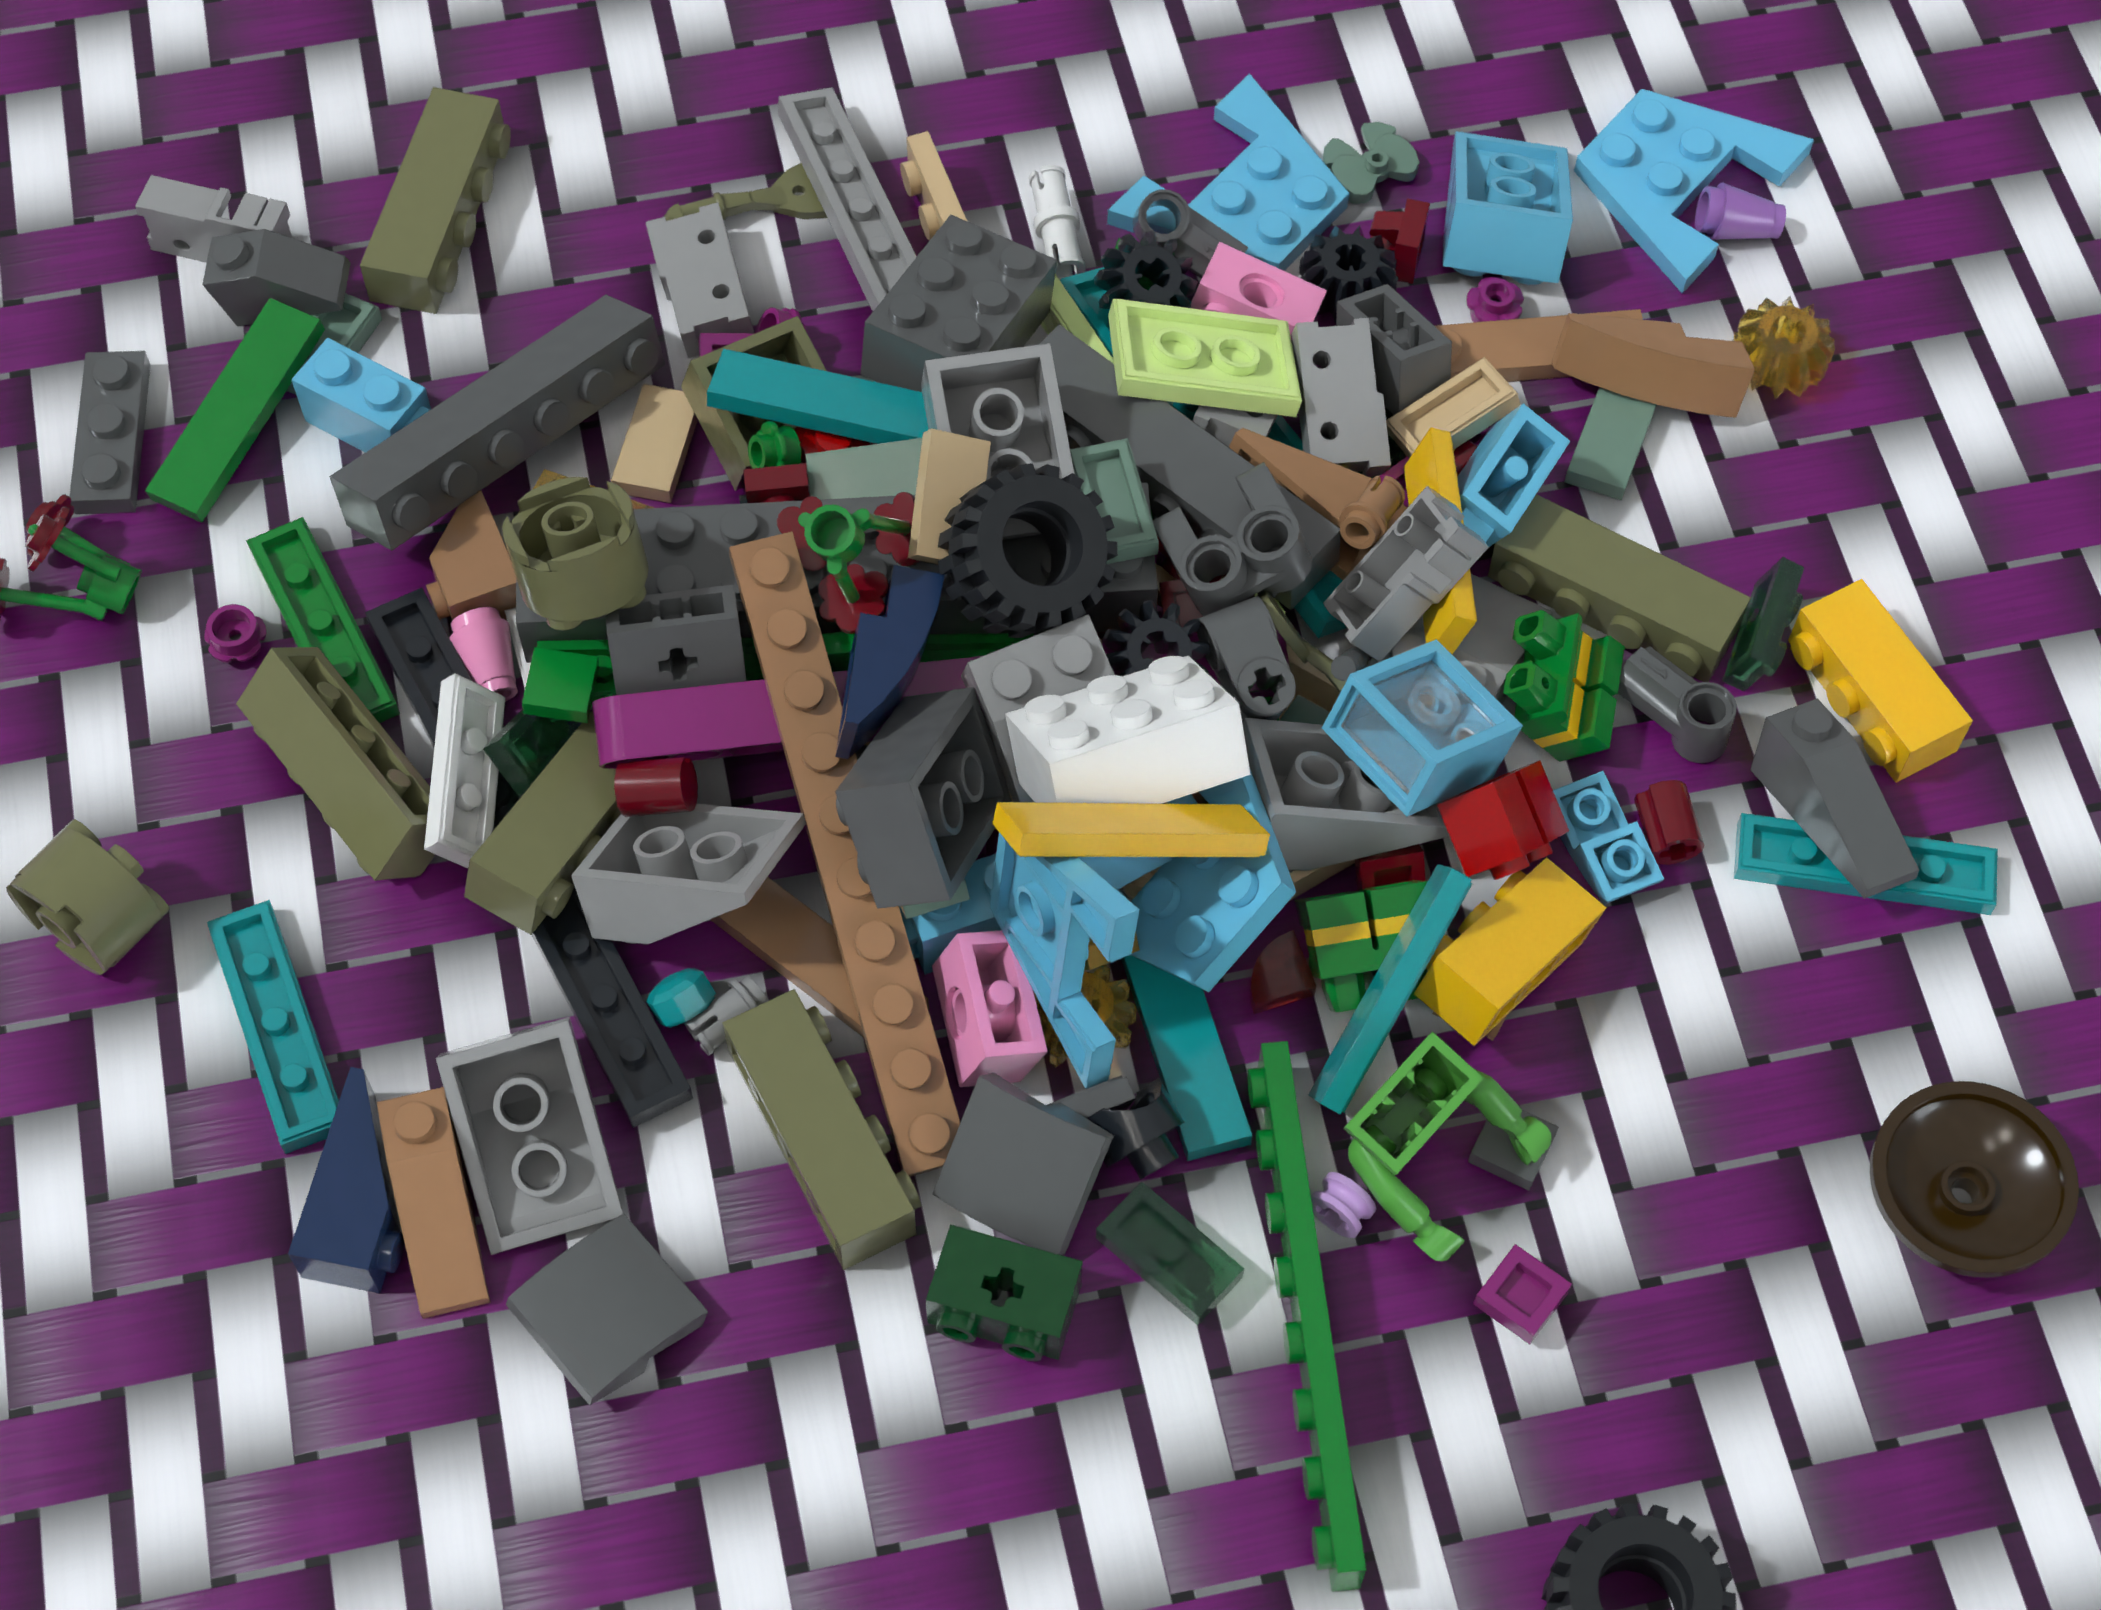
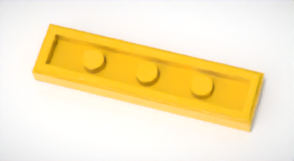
M1430 427L1404 466L1408 505L1410 506L1425 487L1429 486L1456 505L1462 513L1452 437L1448 431ZM1470 569L1438 604H1432L1422 615L1426 643L1437 639L1451 654L1454 653L1477 622Z
M997 802L992 823L1019 857L1265 856L1270 834L1241 804Z

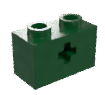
M950 1224L926 1297L927 1323L936 1325V1330L940 1334L956 1341L974 1342L976 1337L1003 1344L1002 1348L1005 1352L1023 1360L1040 1361L1043 1356L1059 1360L1082 1286L1083 1261ZM1002 1291L1013 1293V1297H1008L1005 1301L1004 1307L992 1304V1300H998Z

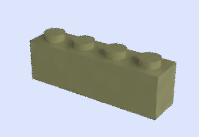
M436 87L432 88L360 263V269L371 302L437 314L445 292L451 293L454 290L458 277L457 261L463 247L468 248L473 242L476 230L475 216L481 202H488L493 188L494 167L498 158L504 159L510 146V126L503 122L499 99Z
M1537 494L1512 532L1495 543L1487 576L1499 582L1503 588L1513 594L1526 595L1553 608L1561 617L1579 613L1582 616L1583 624L1608 636L1610 635L1627 649L1638 650L1640 647L1646 649L1650 646L1686 674L1702 682H1709L1740 629L1751 597Z
M318 647L271 648L236 705L251 722L255 733L269 745L287 768L290 778L302 787L320 810L324 821L338 833L353 852L359 866L365 872L370 874L375 881L421 876L435 856V854L424 850L430 786Z
M593 710L589 714L588 723H582L469 860L464 897L530 935L533 934L547 915L556 918L562 912L574 889L571 875L621 814L614 790L616 769H603L599 767Z
M793 989L722 1022L727 1049L843 1270L915 1236L914 1210L921 1207L919 1195L907 1172L902 1170L895 1174L884 1154L891 1151V1146L878 1118L874 1114L864 1118L855 1098L861 1096V1091L850 1066L845 1060L835 1063L825 1044L832 1042V1038L818 1008L813 1006L805 1009L796 990Z

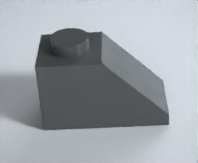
M267 229L212 237L202 285L236 326H244L254 323L269 298L309 315L341 311L343 309L351 263L344 255Z

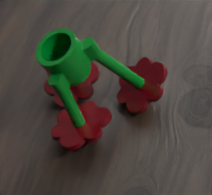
M908 492L898 493L893 500V504H881L873 514L864 508L850 514L845 508L838 505L823 506L821 500L813 496L806 497L802 501L800 508L791 506L779 513L777 527L782 534L793 532L802 567L814 572L821 570L827 564L830 575L824 577L818 587L819 594L824 601L819 609L824 621H836L841 631L847 634H855L860 613L877 616L884 615L886 605L883 598L887 595L889 586L887 578L878 571L866 573L861 565L851 564L847 566V563L853 561L861 553L865 542L864 531L867 529L877 530L880 533L876 539V548L880 553L885 555L892 554L893 559L901 566L911 567L919 562V560L908 558L915 497Z
M63 494L56 502L41 503L27 522L26 532L29 534L25 547L28 548L27 554L32 557L27 569L34 572L38 565L43 562L50 548L63 553L85 565L78 581L77 589L87 593L86 599L8 588L10 570L7 567V560L0 558V620L1 615L4 613L6 602L80 612L100 621H103L108 609L123 614L134 595L142 570L131 566L126 561L111 556L65 527L73 516L74 506L71 505V498Z

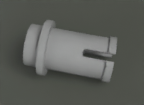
M750 976L745 977L740 982L733 978L728 982L731 989L713 1001L707 1009L684 1023L696 1042L700 1041L701 1049L708 1056L714 1053V1050L726 1041L722 1022L769 1001Z

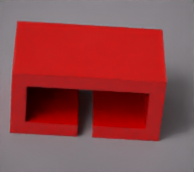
M1540 760L1493 778L1437 804L1467 877L1489 869L1493 880H1497L1530 866L1531 862L1552 854L1553 850L1549 842L1569 832Z

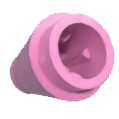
M492 607L476 608L460 614L451 622L453 633L449 639L472 681L504 696L505 701L513 698L518 693L515 684L516 678L509 622L502 619L499 611Z

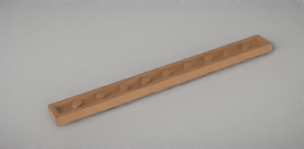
M793 532L730 546V560L800 810L805 818V828L901 1171L905 1170L909 1177L943 1168L959 1128L960 1120L899 906L877 909L869 884L864 883L860 877L857 866L858 853L849 828L841 822L837 813V795L835 791L857 762L856 754L852 755L849 759L835 757L842 704Z

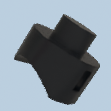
M1159 1077L1136 1093L1130 1110L1102 1108L1087 1118L1113 1135L1104 1158L1107 1168L1128 1158L1141 1180L1179 1158L1166 1134L1185 1123Z

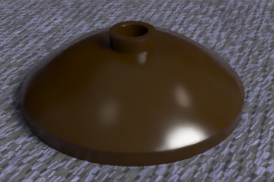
M1955 1081L1932 1085L1915 1092L1899 1103L1886 1118L1876 1135L1871 1151L1869 1172L1872 1192L1877 1207L1889 1228L1912 1252L1929 1263L1953 1273L1990 1278L2015 1274L2032 1267L2047 1257L2058 1246L2068 1232L2077 1210L2079 1198L2078 1175L2074 1159L2063 1136L2054 1124L2035 1106L2014 1093L1996 1086L1970 1081ZM1952 1188H1961L1968 1192L1972 1202L1962 1203L1958 1201L1952 1194Z

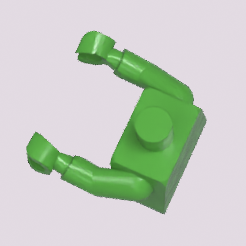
M1432 1031L1343 1129L1353 1137L1348 1149L1349 1162L1376 1201L1406 1233L1414 1232L1417 1235L1413 1242L1435 1261H1445L1460 1248L1465 1240L1447 1228L1436 1225L1429 1216L1430 1211L1424 1202L1395 1175L1463 1101L1476 1106L1491 1125L1500 1127L1509 1135L1516 1154L1527 1166L1531 1161L1536 1163L1549 1148L1551 1132L1544 1123L1534 1117L1525 1116L1522 1118V1108L1491 1076L1472 1068Z

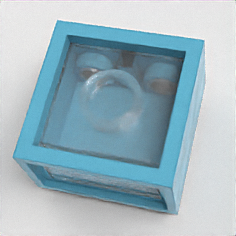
M1436 639L1351 673L1322 729L1379 787L1387 798L1408 817L1491 780L1523 725Z

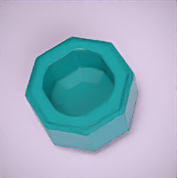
M687 968L673 973L660 981L650 992L646 1003L658 1023L671 1028L691 1020L707 1009L714 1000L716 992L703 971L696 968Z

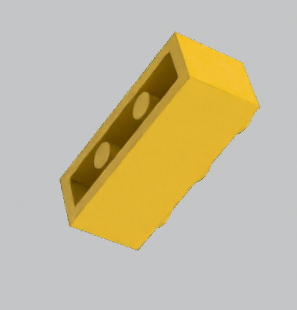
M1863 579L1800 609L1788 639L1794 658L1803 669L1810 670L1826 690L1828 701L1833 710L1839 716L1848 719L1863 739L1864 748L1868 756L1874 763L1883 766L1896 783L1958 751L1973 720Z
M1547 857L1527 875L1521 870L1513 873L1494 896L1497 903L1492 907L1484 901L1478 904L1460 925L1458 932L1461 935L1456 940H1453L1447 934L1443 936L1425 968L1428 972L1414 992L1416 997L1473 1046L1485 1037L1582 945L1607 908Z

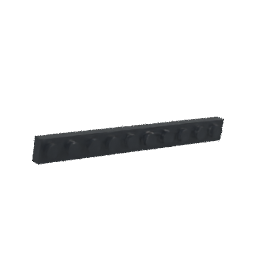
M419 588L365 612L372 632L434 748L441 681L454 673L471 681L472 679L423 588ZM503 737L501 741L494 829L529 788ZM574 886L572 895L562 912L556 918L547 915L533 932L532 937L631 1126L634 1128L692 1100V1091L612 940L592 938Z

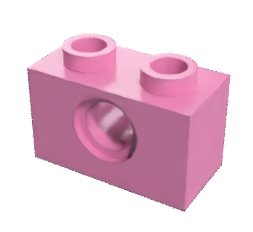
M1219 242L1190 305L1192 309L1288 321L1291 336L1296 323L1314 321L1327 290Z
M1002 930L957 933L934 962L932 969L959 1087L975 1086L980 1075L991 1073L999 1075L1010 1083L1021 1082L1048 1052L1033 989Z

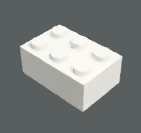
M1190 656L1159 658L1153 661L1147 669L1125 676L1108 675L1099 677L1091 681L1087 688L1062 696H1039L1027 702L1024 708L1005 713L1018 781L1034 802L1162 804L1251 775L1239 703Z

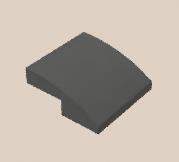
M995 1073L980 1075L932 1194L965 1215L1006 1236L1037 1249L1064 1255L1113 1139V1135L1063 1103L1046 1106Z
M624 1213L560 1254L511 1294L506 1303L510 1311L589 1405L643 1374L650 1357L702 1327L708 1310Z

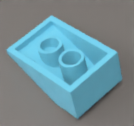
M1456 131L1453 142L1443 236V266L1452 267L1455 271L1467 276H1482L1485 273L1510 276L1513 280L1526 285H1538L1543 281L1559 283L1573 222L1568 149Z

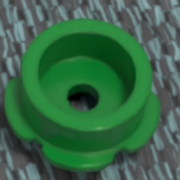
M773 421L764 422L761 430L749 440L748 457L752 468L800 464L801 446L795 430L790 426L778 427Z

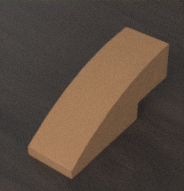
M1576 313L1567 314L1552 359V365L1555 370L1623 396L1660 406L1732 418L1737 417L1755 370L1743 342L1686 337L1680 323Z

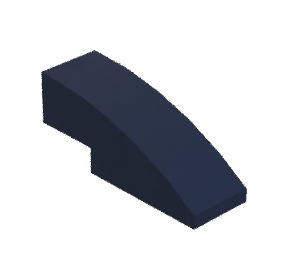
M893 565L888 592L884 597L886 605L884 615L877 616L860 613L850 650L835 757L849 759L875 735L901 701L916 674L937 613L945 574L940 575V573Z

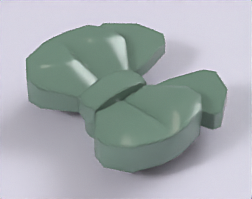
M1382 122L1364 123L1361 127V134L1369 151L1362 155L1339 138H1332L1324 147L1323 162L1349 192L1348 201L1351 203L1366 204L1372 199L1376 184L1383 182L1388 177L1404 182L1414 180L1419 167L1416 151L1408 141L1400 135H1396L1395 126Z

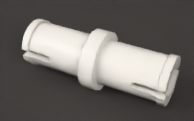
M1057 165L1041 166L1040 172L1043 183L1040 182L1039 173L1036 170L1032 171L1029 175V184L1033 191L1037 215L1034 218L1035 233L1043 240L1046 255L1057 259L1055 274L1059 279L1073 275L1071 265H1074L1075 274L1083 273L1086 266L1082 259L1077 237L1080 219L1077 210L1071 207L1065 171Z

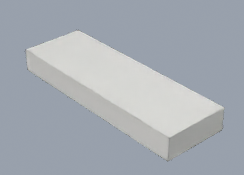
M454 673L441 681L424 850L468 868L469 860L494 829L505 697Z

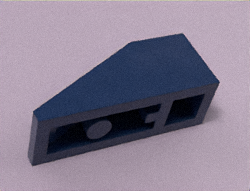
M350 1067L288 1255L301 1278L380 1294L386 1273H395L400 1264L404 1249L403 1233L400 1232L376 1096L364 1069Z

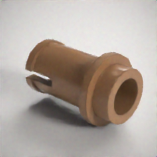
M1380 475L1375 476L1369 481L1358 501L1347 505L1339 517L1340 533L1346 543L1357 549H1366L1373 547L1388 530L1389 520L1405 501V491L1402 485L1390 476H1385L1382 483Z

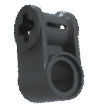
M1256 596L1197 618L1201 624L1197 631L1198 640L1210 644L1211 651L1205 658L1214 670L1220 686L1239 703L1242 723L1245 718L1278 720L1282 712L1293 700L1296 684L1294 675L1278 642L1273 620L1262 599ZM1255 683L1260 690L1270 688L1274 693V696L1268 703L1263 696L1252 698L1249 691Z

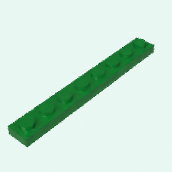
M1288 1041L1261 1043L1258 1067L1248 1069V1092L1251 1108H1263L1265 1130L1256 1131L1257 1156L1260 1170L1272 1171L1274 1192L1265 1194L1266 1220L1269 1234H1281L1284 1255L1274 1258L1275 1284L1279 1299L1290 1298L1293 1322H1285L1283 1324L1284 1348L1288 1365L1299 1364L1302 1381L1301 1389H1293L1294 1419L1298 1432L1309 1431L1312 1451L1311 1457L1302 1458L1304 1489L1307 1500H1319L1322 1526L1312 1527L1314 1560L1317 1570H1329L1332 1592L1355 1590L1361 1587L1366 1573V1565Z

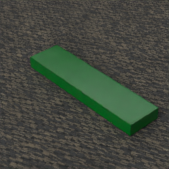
M269 298L145 491L152 501L201 523L204 521L292 383L291 379L301 369L326 330L320 319Z
M301 517L246 540L250 552L296 646L318 647L379 723L399 715L397 703L304 518Z

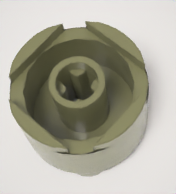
M569 477L546 483L526 493L518 501L520 512L511 522L507 516L503 523L504 541L523 601L534 613L546 618L547 624L553 629H573L584 620L604 616L619 608L634 607L646 596L645 582L649 566L633 505L627 492L615 483L606 481L608 489L590 487L587 477Z
M72 819L15 875V879L6 887V890L13 903L30 923L38 930L45 926L59 939L55 944L59 950L86 970L96 975H102L110 967L115 966L170 908L158 893L137 880L144 870L130 853L116 844L106 851L101 847V842L91 830L78 820Z

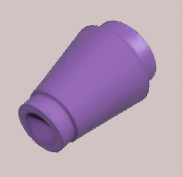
M1721 182L1717 187L1705 186L1702 190L1696 208L1695 228L1699 232L1707 233L1708 238L1712 240L1778 239L1784 229L1786 207L1783 204L1774 203L1771 200Z

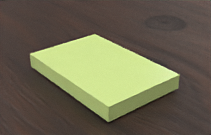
M1123 299L1112 300L1108 318L1118 395L1290 417L1297 416L1302 398L1288 321Z

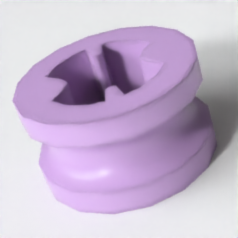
M1328 1172L1322 1181L1324 1191H1314L1311 1194L1313 1214L1332 1231L1347 1238H1355L1362 1229L1359 1220L1361 1218L1370 1219L1377 1209L1375 1202L1352 1179L1340 1173Z

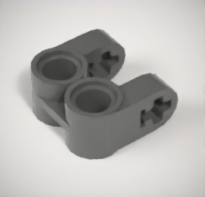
M1264 462L1235 477L1252 511L1244 517L1238 526L1235 536L1226 538L1221 535H1209L1197 539L1180 507L1153 520V525L1161 544L1196 609L1202 616L1253 598L1257 592L1263 589L1270 592H1285L1294 589L1305 581L1311 571V553L1297 517ZM1284 545L1277 551L1266 553L1272 547ZM1226 575L1220 581L1209 583L1217 576Z

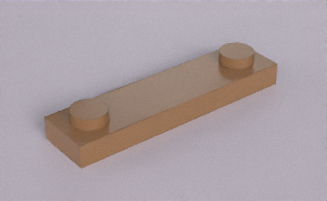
M1641 309L1585 313L1587 315L1643 320ZM1567 315L1435 326L1452 341L1451 378L1484 357L1507 382L1572 377L1555 370L1552 365V359Z
M769 877L765 879L747 905L710 919L864 1038L835 931L830 923ZM924 995L929 1010L928 998Z

